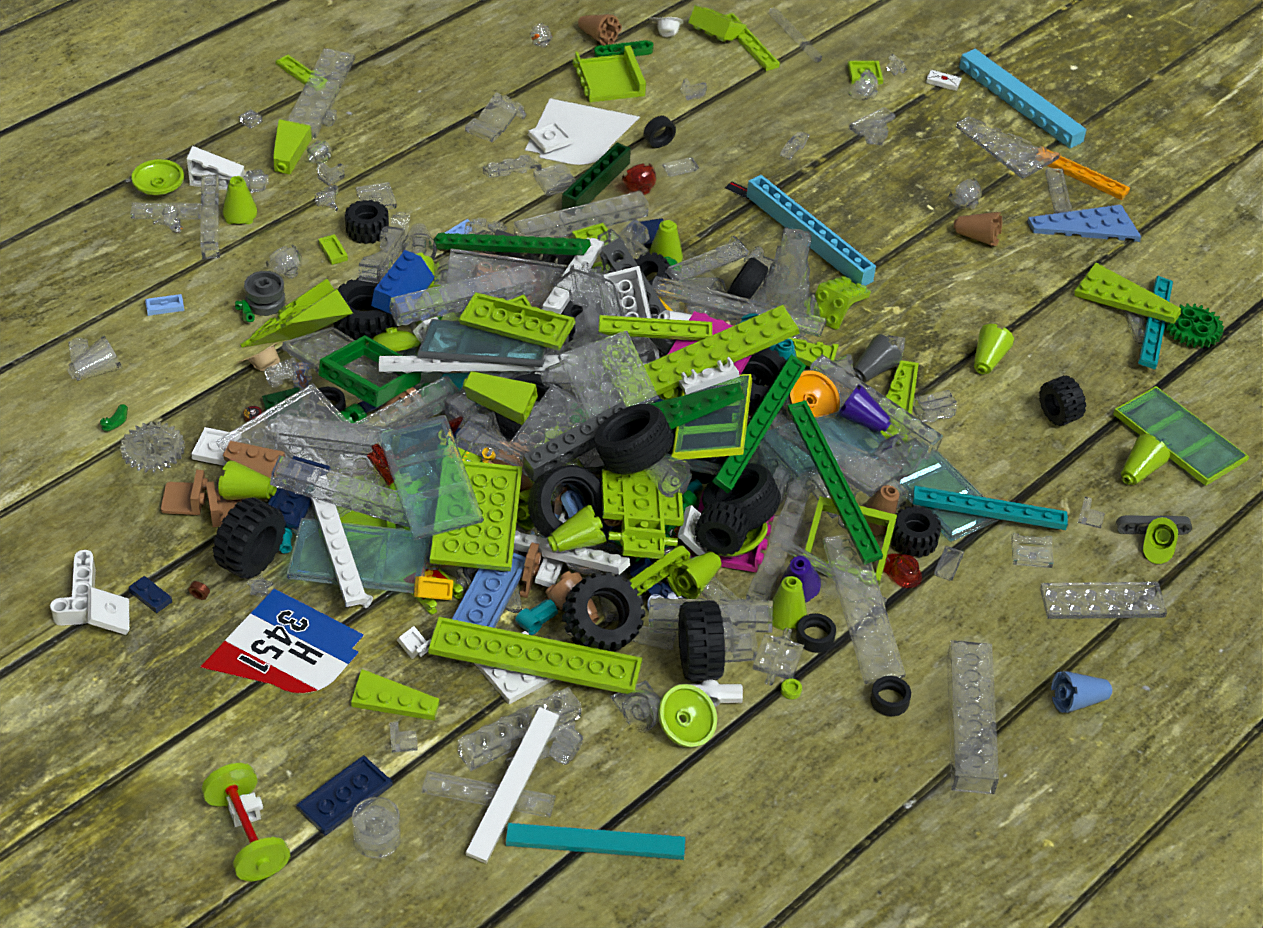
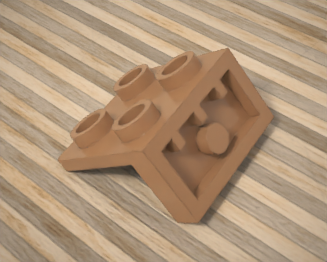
M214 481L206 482L212 526L218 527L221 526L223 518L228 515V511L234 508L236 503L242 502L243 499H223V496L219 495V489H215Z

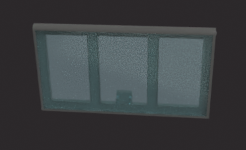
M431 319L418 351V358L543 367L549 348L460 324L459 321Z

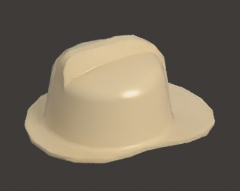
M278 343L273 344L259 354L241 361L248 360L260 371L270 370L280 363V358L275 349V345Z

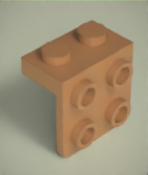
M196 470L194 483L167 482L161 504V512L167 514L200 515L202 505L205 504L206 482H209L208 478H205L204 470Z

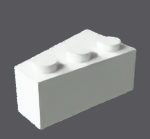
M192 146L187 157L190 186L227 190L230 178L233 176H241L245 181L243 165Z

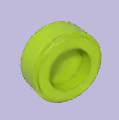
M786 679L782 682L781 694L785 698L794 700L800 697L802 685L798 680Z

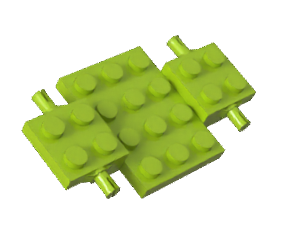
M657 462L643 471L627 475L602 470L603 518L623 520L621 533L609 531L608 540L620 541L624 556L663 559L665 545L677 547L678 538L666 537L665 525L683 526L681 478L661 476V474L671 476L672 467H662L660 462Z

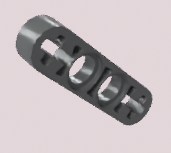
M1125 515L1116 520L1117 530L1121 534H1146L1149 525L1142 527L1140 525L1150 524L1159 517H1166L1172 520L1178 528V535H1185L1191 532L1192 524L1186 516Z

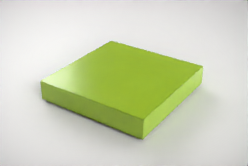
M848 61L847 67L851 84H883L879 61Z

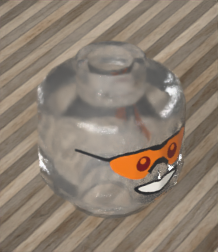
M540 23L533 26L530 31V36L535 46L544 48L550 45L549 42L553 37L549 26Z

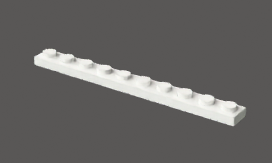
M508 355V358L536 360L538 355ZM546 355L543 367L418 358V356H379V372L570 371V355Z

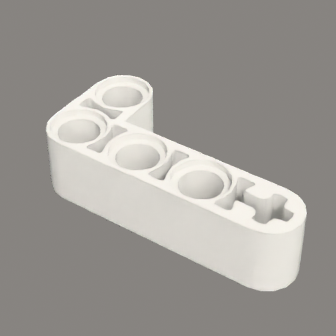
M80 550L74 556L72 597L57 598L51 602L50 607L53 621L57 625L88 623V590L91 587L95 588L96 572L93 554L89 550Z

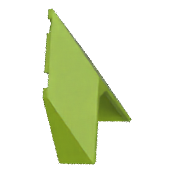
M326 278L278 311L279 315L276 318L273 317L267 320L249 339L240 345L243 348L303 338L353 314L337 288L334 290Z

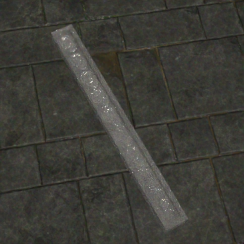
M655 276L651 285L659 297L738 317H743L749 313L760 315L778 307ZM786 308L799 328V332L821 337L826 324V318Z

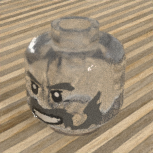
M317 140L307 148L308 155L306 157L310 163L322 165L331 158L332 149L326 141Z
M261 169L249 170L243 176L251 193L264 191L269 184L268 175Z

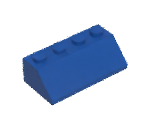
M404 250L375 287L371 306L405 320L435 278L422 257Z

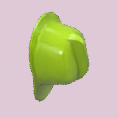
M1159 517L1154 519L1147 528L1143 552L1145 557L1152 563L1163 564L1173 557L1178 540V528L1172 520L1166 517Z

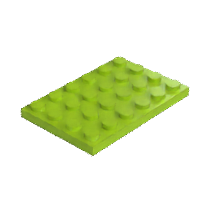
M443 458L430 563L511 572L522 476L521 466Z

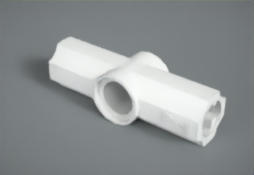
M705 680L701 684H688L703 690L710 697L715 707L720 703H742L743 700L741 684H719L715 680Z

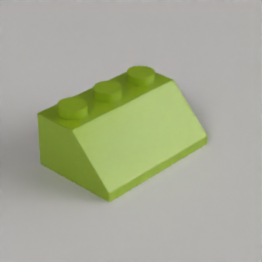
M697 5L694 6L688 22L694 25V29L700 31L703 29L705 34L710 36L716 35V39L723 42L726 40L732 41L747 26L713 9Z

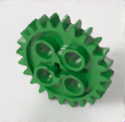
M1186 303L1185 307L1182 304L1179 305L1181 314L1174 324L1165 322L1166 330L1170 331L1169 335H1174V340L1180 339L1179 343L1186 342V346L1192 344L1193 348L1196 345H1199L1200 348H1203V345L1210 347V344L1215 345L1222 337L1224 329L1223 321L1219 320L1220 316H1214L1215 311L1209 312V308L1203 309V305L1196 307V304L1190 306L1188 303Z

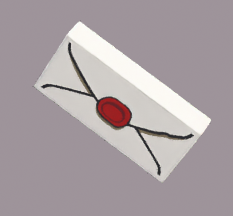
M931 70L926 83L957 91L961 78Z

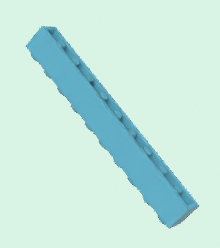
M973 49L961 55L960 69L1065 146L1072 148L1084 142L1086 128L978 50Z
M759 175L748 181L747 197L843 275L850 278L853 283L866 286L873 282L876 265L764 176Z

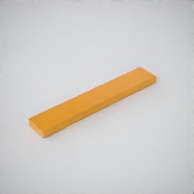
M1043 148L1035 156V161L1120 200L1130 191V187L1048 149Z

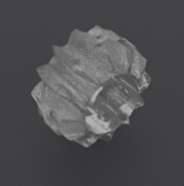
M563 728L552 742L549 756L558 763L569 764L580 750L583 736L575 729Z

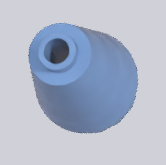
M1069 671L1056 673L1051 685V690H1055V697H1052L1053 703L1062 713H1069L1108 700L1112 694V686L1106 679Z

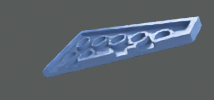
M1122 205L1028 217L1027 221L1032 232L1037 234L1054 235L1057 232L1065 233V236L1081 234V237L1108 239L1109 237H1118V240L1125 241V238H1131L1136 242L1141 240V235Z

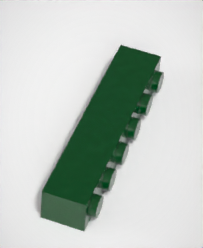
M616 142L562 194V210L577 216L630 164L631 148Z

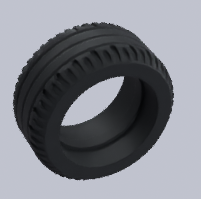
M750 258L727 290V295L740 305H746L769 272L768 267L756 258Z

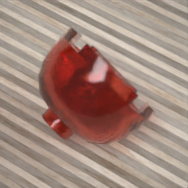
M644 163L635 165L627 170L628 174L626 176L623 174V183L631 193L646 195L651 192L657 178L652 164L648 163L649 166H645Z

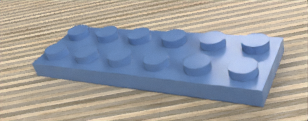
M513 553L511 572L479 568L452 619L495 628L523 575L526 557Z

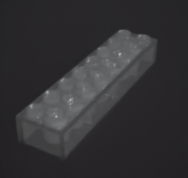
M951 640L947 654L951 790L995 794L999 781L992 644Z

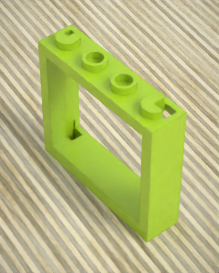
M820 496L804 557L810 561L816 571L822 572L828 577L835 578L838 576L844 578L847 582L854 583L858 581L867 587L869 585L879 587L897 515L859 506L867 522L888 527L882 547L883 559L879 560L876 574L810 558L822 511L839 515L832 499Z

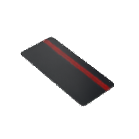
M733 181L725 187L750 200L747 197V188Z

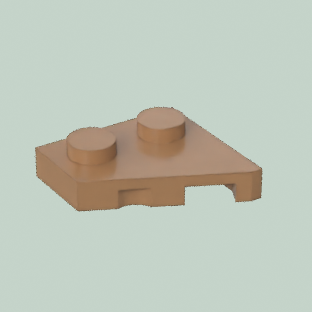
M531 542L525 559L522 578L524 584L520 591V597L528 598L534 579L541 566L539 564L542 553L539 552V544Z

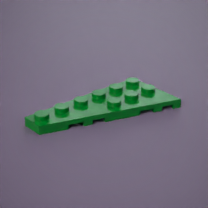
M739 382L651 403L650 405H654L662 410L670 428L674 429L745 398Z

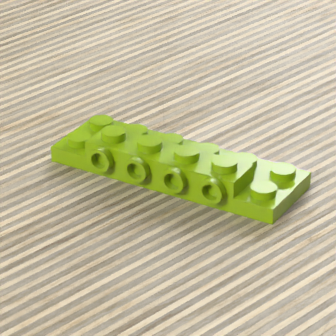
M475 292L459 318V322L462 325L555 350H560L576 323L573 317Z

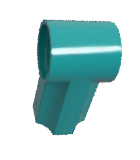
M546 599L531 610L528 608L521 610L516 616L515 621L529 635H534L541 629L543 623L558 614V609L551 599Z

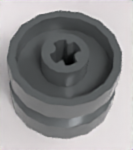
M259 271L247 277L244 282L245 300L253 314L270 316L278 313L285 306L284 281L280 275L271 271Z

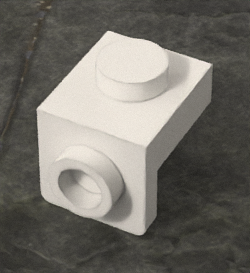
M413 626L401 635L397 641L413 659L417 655L422 657L428 652L431 638L426 641Z

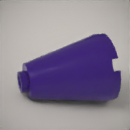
M860 384L857 385L837 413L840 417L878 433L881 430L885 432L891 424L889 422V415Z
M797 556L793 558L783 574L781 582L789 576L798 578L802 582L805 603H807L819 594L821 579L806 557Z

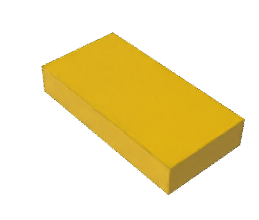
M415 576L414 597L452 600L453 580Z

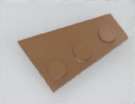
M231 440L223 454L225 461H236L275 480L286 457L283 451Z

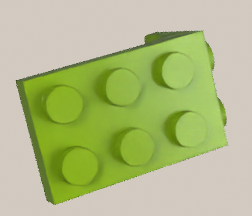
M844 276L820 283L808 316L833 329H839L850 306L857 301L869 298L871 291L867 290L865 285L855 284L851 282L850 278Z

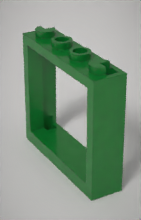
M365 335L321 358L319 363V376L376 408L421 381L422 371H413L411 373L396 371L395 373L401 376L379 387L343 367L363 355L379 363V356H402Z

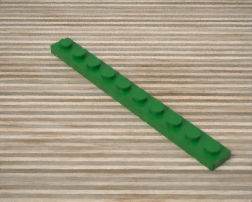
M442 232L438 233L432 240L431 246L432 249L584 256L591 243L589 239L451 234Z
M792 354L784 363L747 424L744 454L727 456L712 481L726 493H729L734 487L806 367L805 364Z
M804 400L788 405L787 410L863 564L883 559V553L807 401Z

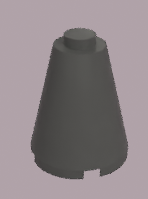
M882 334L876 335L852 370L854 379L865 383L898 365L902 360V354L896 344L892 346L889 343L890 339Z

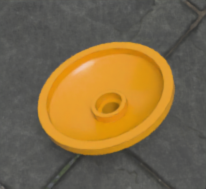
M812 370L803 371L788 395L790 404L808 400V405L818 425L825 424L831 421L839 411L840 397L834 383L824 374Z

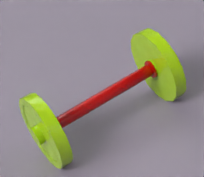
M231 763L218 768L204 780L201 787L202 794L207 803L217 807L228 806L227 797L230 796L250 843L236 855L233 867L236 875L241 880L258 881L280 871L290 858V850L287 843L281 838L269 837L258 840L240 798L241 795H248L255 789L258 782L257 775L249 764Z

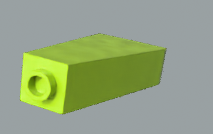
M279 119L273 157L275 172L291 175L312 139L310 125Z
M470 371L468 378H465L463 382V389H465L468 399L524 426L538 397L536 384Z

